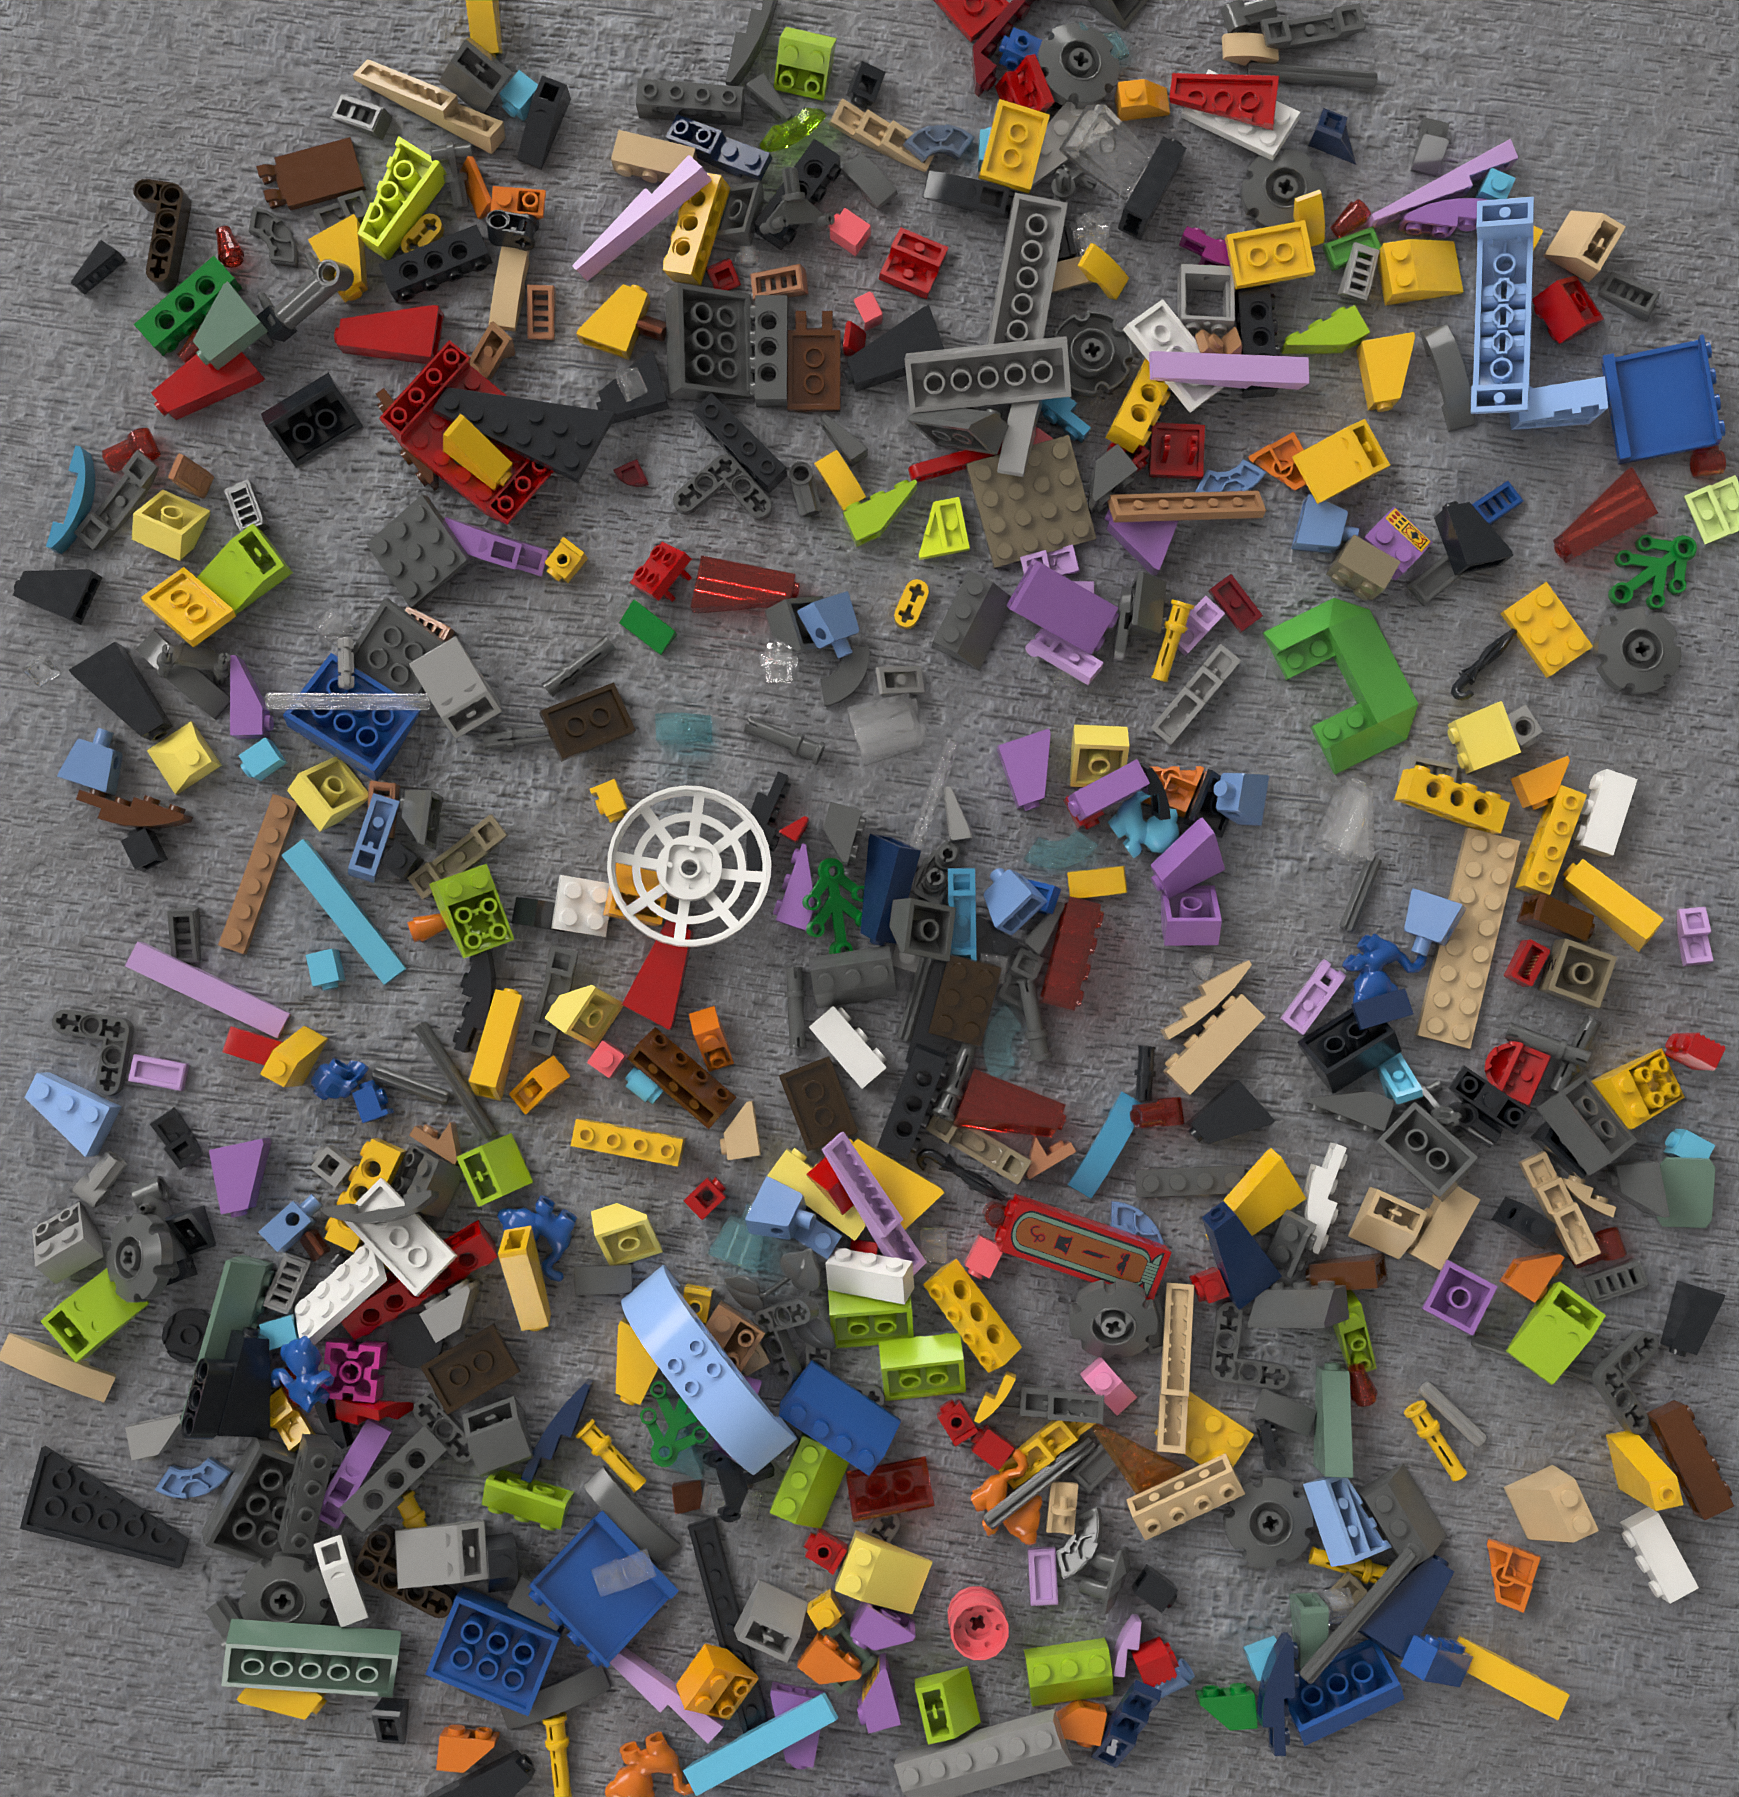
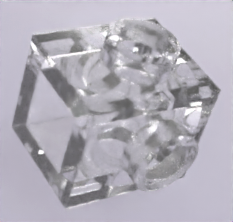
M1088 212L1077 217L1075 226L1071 227L1074 244L1077 245L1078 257L1085 254L1090 243L1097 245L1105 252L1107 239H1110L1109 224L1104 223L1103 214Z
M783 641L766 642V652L760 654V667L765 669L766 683H793V669H798V653H793V648Z

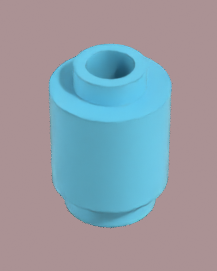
M635 1066L625 1077V1080L628 1081L625 1087L645 1103L648 1101L653 1105L664 1091Z

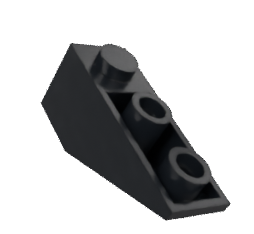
M542 75L530 105L517 156L518 161L542 170L571 101L566 84Z

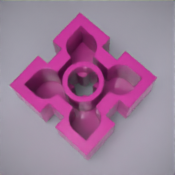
M334 1337L328 1340L325 1346L324 1364L330 1365L329 1372L335 1379L331 1386L322 1384L321 1387L327 1390L330 1395L329 1399L342 1400L349 1394H353V1401L375 1403L383 1397L385 1375H378L381 1367L386 1365L389 1342L367 1340L356 1346V1340ZM352 1365L358 1368L359 1373L356 1375L355 1370L351 1369Z

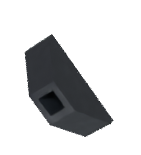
M1464 1065L1448 1087L1461 1102L1473 1105L1478 1112L1515 1135L1519 1134L1533 1113Z

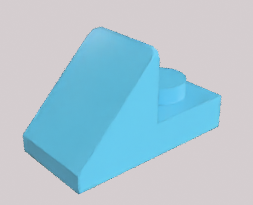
M1401 1053L1376 1067L1385 1096L1389 1099H1394L1397 1105L1423 1097V1089Z

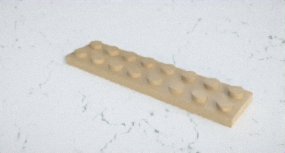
M1472 828L1465 829L1448 900L1463 904L1466 907V911L1446 945L1437 944L1415 1033L1416 1036L1466 1049L1471 1048L1520 841Z

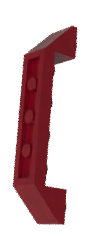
M1012 0L973 45L971 60L974 92L978 97L984 90L988 92L997 80L995 77L997 65L989 60L995 53L997 44L1004 35L1010 36L1013 25L1018 19L1022 21L1027 16L1031 8L1030 5L1035 0Z

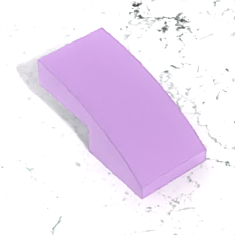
M1073 545L1049 553L1044 550L1020 557L1024 573L1032 559L1062 576L1080 572Z
M1206 595L1194 607V610L1190 611L1186 624L1188 627L1187 632L1185 631V634L1182 633L1177 649L1185 656L1225 614Z
M1706 907L1677 910V931L1683 967L1710 964L1713 962V956L1708 939L1711 928Z
M1138 1614L1130 1616L1118 1636L1111 1660L1113 1676L1125 1677L1127 1650H1139L1142 1622Z

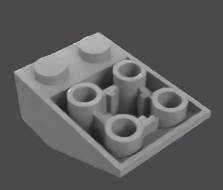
M456 636L409 663L441 719L455 739L502 712L498 698Z
M475 1519L395 1531L398 1589L488 1579L484 1521Z

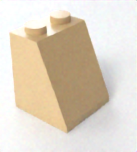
M1554 1465L1503 1487L1527 1539L1574 1543L1599 1531L1575 1478Z

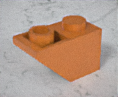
M493 186L490 212L493 210H503L518 214H529L536 217L537 220L544 218L546 190Z
M715 1006L690 1013L689 1018L693 1035L708 1072L734 1064Z
M1546 1252L1515 1258L1499 1282L1526 1300L1536 1303L1537 1300L1542 1299L1548 1290L1547 1284L1551 1278L1556 1277L1563 1267L1562 1261L1565 1257L1558 1253Z
M818 1632L798 1658L797 1667L819 1685L858 1680L862 1675L861 1661L851 1652L844 1653L838 1648L839 1644L827 1634L823 1636Z
M1083 1699L1074 1700L1056 1712L1065 1740L1076 1741L1078 1745L1091 1748L1093 1745L1101 1746L1107 1717L1104 1704Z
M459 1724L445 1727L439 1736L436 1770L464 1773L494 1748L499 1739L500 1732H494L489 1727H478L476 1730L465 1729V1726Z

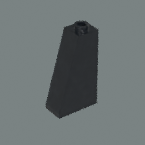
M1163 136L1123 209L1118 226L1119 230L1139 240L1142 239L1184 158L1187 148L1178 140L1168 139Z
M924 306L847 359V369H844V374L848 385L853 384L855 392L906 376V353L944 349L930 306Z
M113 642L69 669L71 675L141 737L150 741L158 740L167 734L168 729L173 727L124 646Z
M244 1327L243 1330H231L224 1359L232 1361L234 1372L217 1435L269 1438V1339L260 1334V1330L254 1327Z
M515 1750L440 1788L427 1797H514L531 1781L536 1770L533 1768L532 1760L526 1754H521L518 1750Z

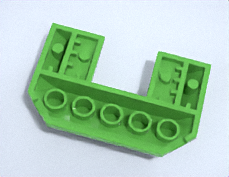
M1333 598L1262 633L1286 680L1334 657L1357 704L1311 727L1334 775L1407 739L1418 702L1370 609Z

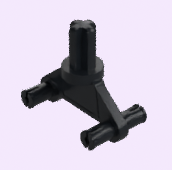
M711 1450L702 1457V1460H705L703 1463L711 1468H716L726 1504L718 1509L717 1514H720L718 1517L724 1522L731 1523L739 1520L741 1517L739 1512H741L740 1510L748 1490L753 1488L754 1483L774 1476L775 1470L771 1462L758 1473L752 1475L720 1451Z

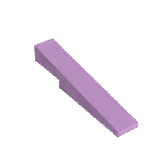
M1511 139L1373 213L1366 223V227L1373 226L1377 228L1402 219L1406 214L1425 205L1464 197L1473 186L1472 182L1484 179L1491 168L1501 172L1511 169L1518 159Z
M688 155L652 194L645 188L573 264V267L586 281H589L712 179L703 167Z
M1151 351L1149 353L1150 380L1244 389L1252 385L1299 390L1309 384L1308 357Z
M143 942L136 943L125 965L142 975L275 1038L280 1037L291 1016L290 1013Z
M840 1132L822 1149L823 1153L883 1256L912 1261L914 1276L927 1263L900 1224L903 1218L846 1134Z
M626 1647L610 1662L660 1713L669 1705L707 1743L724 1727L725 1719L685 1710L676 1688V1683Z

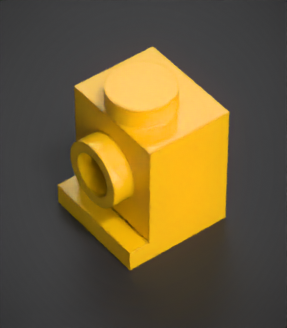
M563 536L559 545L544 563L549 568L546 572L558 582L562 578L569 583L588 558L582 550ZM563 556L567 557L565 564L558 563Z
M615 779L590 788L591 794L594 797H599V799L595 800L599 813L601 815L605 814L610 823L624 818V814L629 809L619 784Z
M686 1284L683 1298L689 1305L692 1303L700 1305V1311L695 1313L702 1323H707L714 1288Z
M831 1588L808 1602L807 1613L818 1631L824 1627L827 1630L831 1629L840 1622V1617L845 1614V1610Z

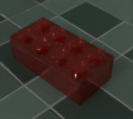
M1069 896L1064 900L1065 906L1060 916L1039 1004L1066 1011H1075V1007H1080L1083 1000L1084 991L1080 990L1082 981L1087 980L1090 973L1091 965L1087 964L1088 956L1095 952L1098 938H1094L1095 929L1100 928L1102 925L1104 912L1100 911L1102 904Z

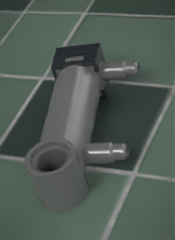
M307 253L305 258L314 275L283 301L274 306L265 293L261 292L258 294V299L264 310L256 317L267 329L268 337L285 342L297 332L295 327L335 293L345 291L352 286L354 281L352 269L348 265L331 259H325L319 263L313 253Z
M157 1176L133 1185L131 1188L132 1197L139 1211L145 1214L152 1213L157 1215L164 1222V1232L170 1233L173 1244V1264L168 1269L170 1278L167 1285L197 1275L192 1256H187L185 1247L165 1222V1217L173 1215L169 1204L170 1193L165 1180L161 1176Z

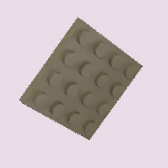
M1069 435L1034 444L1024 477L998 473L1000 454L966 464L993 568L1021 561L1020 557L1046 550L1049 553L1069 545L1074 546L1097 539Z

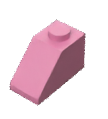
M1098 1357L1080 1374L1096 1394L1104 1395V1403L1117 1416L1137 1398L1102 1357Z

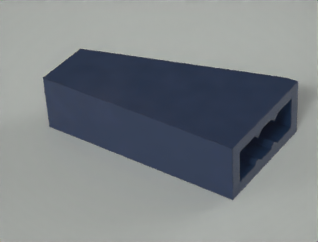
M871 833L868 840L860 933L870 938L869 942L875 945L885 946L886 942L897 944L890 929L892 903L895 899L909 898L921 850L893 837Z
M1224 1200L1202 1217L1217 1268L1220 1270L1229 1293L1228 1297L1240 1310L1280 1279L1282 1275Z
M1433 1555V1557H1429L1413 1567L1357 1632L1399 1660H1403L1413 1636L1421 1635L1454 1574V1571L1448 1568L1449 1563L1443 1558Z

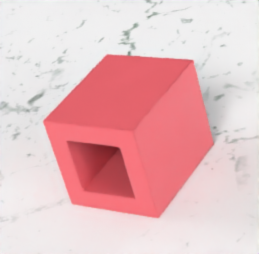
M844 208L840 215H834L835 221L832 225H829L830 239L854 256H857L871 236V225Z
M602 1040L587 1063L608 1078H613L628 1055L607 1040Z
M978 1234L964 1262L965 1266L969 1268L967 1272L979 1279H982L983 1275L990 1279L1003 1252L999 1250L995 1242Z

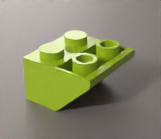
M785 27L779 39L774 89L824 101L833 66L837 38Z
M512 1133L456 1157L478 1207L533 1183V1179Z
M968 1666L915 1678V1690L928 1745L955 1739L981 1723Z

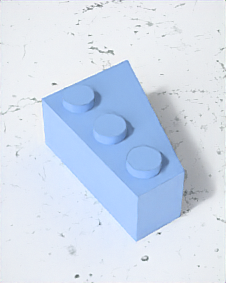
M1605 376L1537 388L1529 386L1528 412H1509L1511 430L1590 424L1608 409Z
M50 1072L36 1073L24 1097L85 1157L98 1156L122 1107Z
M1324 1476L1303 1484L1331 1567L1356 1563L1392 1548L1389 1542L1383 1540L1375 1528L1377 1523L1373 1517L1369 1518L1361 1506L1363 1501L1348 1478Z

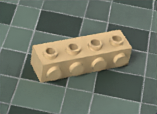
M1243 994L1236 995V997L1230 995L1221 1004L1223 1010L1217 1016L1212 1014L1202 1024L1204 1030L1198 1036L1195 1033L1192 1034L1183 1044L1186 1048L1179 1055L1174 1053L1165 1062L1167 1068L1163 1072L1185 1094L1191 1095L1265 1018Z
M1225 1453L1126 1500L1133 1520L1143 1538L1148 1540L1227 1502L1233 1501L1245 1495V1492Z

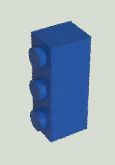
M1426 1634L1425 1637L1414 1635L1400 1666L1423 1681L1460 1687L1473 1656L1465 1652L1466 1647L1453 1639L1448 1641L1440 1636L1437 1639L1429 1634Z

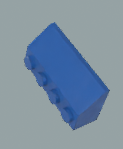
M813 1360L810 1361L780 1401L779 1416L868 1476H870L885 1456L901 1423V1419Z
M1369 1639L1338 1653L1328 1667L1311 1684L1303 1679L1298 1672L1299 1688H1295V1698H1284L1288 1701L1290 1718L1304 1746L1405 1699L1401 1684L1380 1646Z

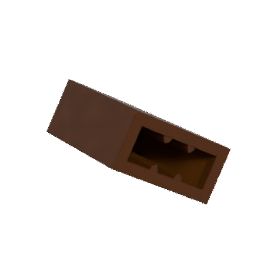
M1543 893L1524 897L1516 921L1517 923L1577 943L1586 942L1592 936L1595 928L1593 923L1594 915Z
M1384 1253L1316 1260L1308 1265L1309 1268L1306 1269L1305 1273L1306 1281H1309L1310 1285H1318L1320 1281H1335V1285H1346V1290L1375 1289L1388 1280Z

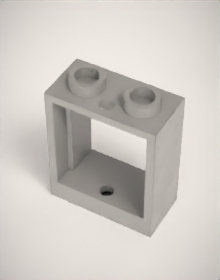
M1181 264L1177 279V317L1192 336H1195L1203 329L1211 335L1216 334L1219 337H1223L1233 328L1235 322V294L1231 266ZM1186 289L1223 291V317L1186 315Z

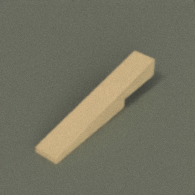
M368 59L353 74L355 81L490 154H493L506 139L503 121L458 104L456 94Z
M1166 1283L1156 1452L1185 1454L1194 1299V1285Z

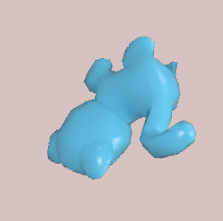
M1143 791L1137 792L1130 799L1124 801L1117 813L1107 822L1118 838L1126 835L1127 839L1123 844L1133 858L1141 853L1142 848L1140 844H1145L1151 852L1163 854L1179 838L1176 809H1170L1171 819L1159 820L1152 816L1146 822L1144 821L1141 802L1151 797V795H1147Z

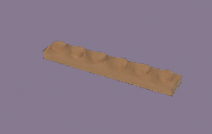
M1259 491L1110 495V499L1107 501L1114 522L1263 518L1266 512Z
M275 794L272 795L218 946L247 954L279 866L281 855L284 852L300 807L296 801Z

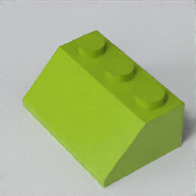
M828 1290L830 1326L835 1336L836 1348L879 1345L878 1342L890 1339L914 1338L911 1294L904 1305Z
M943 1333L941 1335L917 1336L914 1338L890 1339L878 1342L885 1401L966 1392L964 1359L959 1333Z
M803 1432L773 1499L769 1513L793 1524L821 1529L849 1462Z
M505 1469L488 1476L482 1499V1505L487 1506L488 1511L495 1514L506 1512L514 1515V1519L525 1523L531 1520L540 1523V1527L546 1530L555 1531L556 1528L561 1530L565 1523L574 1491L536 1479L530 1483L522 1480V1475Z
M1105 1638L1023 1649L1032 1707L1113 1695V1675L1109 1647Z

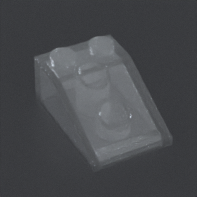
M1105 104L1086 105L1059 148L1077 168L1123 200L1128 199L1153 156L1149 149Z

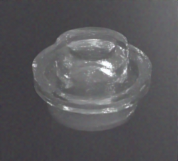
M756 246L741 247V252L736 253V258H739L741 265L760 263V256H762V251L757 250Z

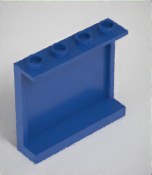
M1704 334L1699 335L1698 340L1619 357H1614V353L1602 356L1601 367L1603 377L1605 376L1608 409L1618 465L1719 445L1722 436H1725L1724 421L1718 419L1717 410L1721 409L1719 394H1714L1713 384H1716V372L1714 368H1710L1708 358H1712L1710 342H1705Z
M599 1511L527 1585L531 1590L528 1596L539 1607L544 1604L550 1610L547 1616L558 1627L563 1624L570 1631L567 1637L577 1647L582 1644L589 1651L586 1657L597 1668L600 1665L608 1668L610 1666L609 1663L665 1602L668 1599H672L679 1591L603 1511Z

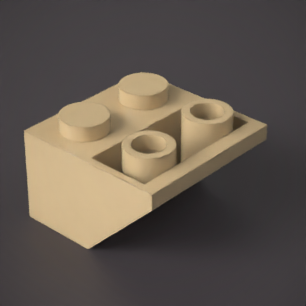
M1570 211L1543 257L1589 283L1601 270L1626 226L1603 213Z
M1369 1187L1348 1237L1396 1259H1400L1417 1238L1428 1212L1381 1190Z

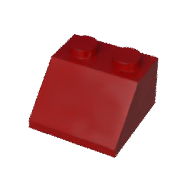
M1576 275L1557 280L1532 299L1536 315L1540 319H1544L1549 327L1548 333L1554 341H1558L1559 344L1573 339L1604 320Z

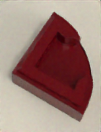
M637 459L613 469L617 478L626 485L632 487L649 485Z

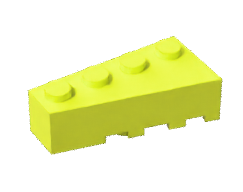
M399 136L395 143L396 150L393 157L390 156L386 164L388 169L383 181H379L377 185L375 200L373 203H370L357 233L370 250L386 260L391 259L401 245L403 237L416 224L446 182H444L443 175L447 174L438 160L432 161L430 155Z

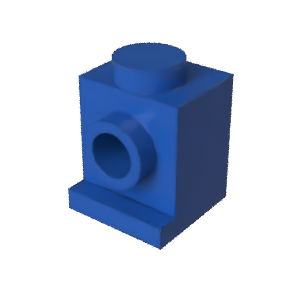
M374 1080L359 1084L360 1090L352 1092L362 1123H368L394 1113L393 1108L387 1109L388 1097L383 1088L380 1089L379 1084L376 1085Z

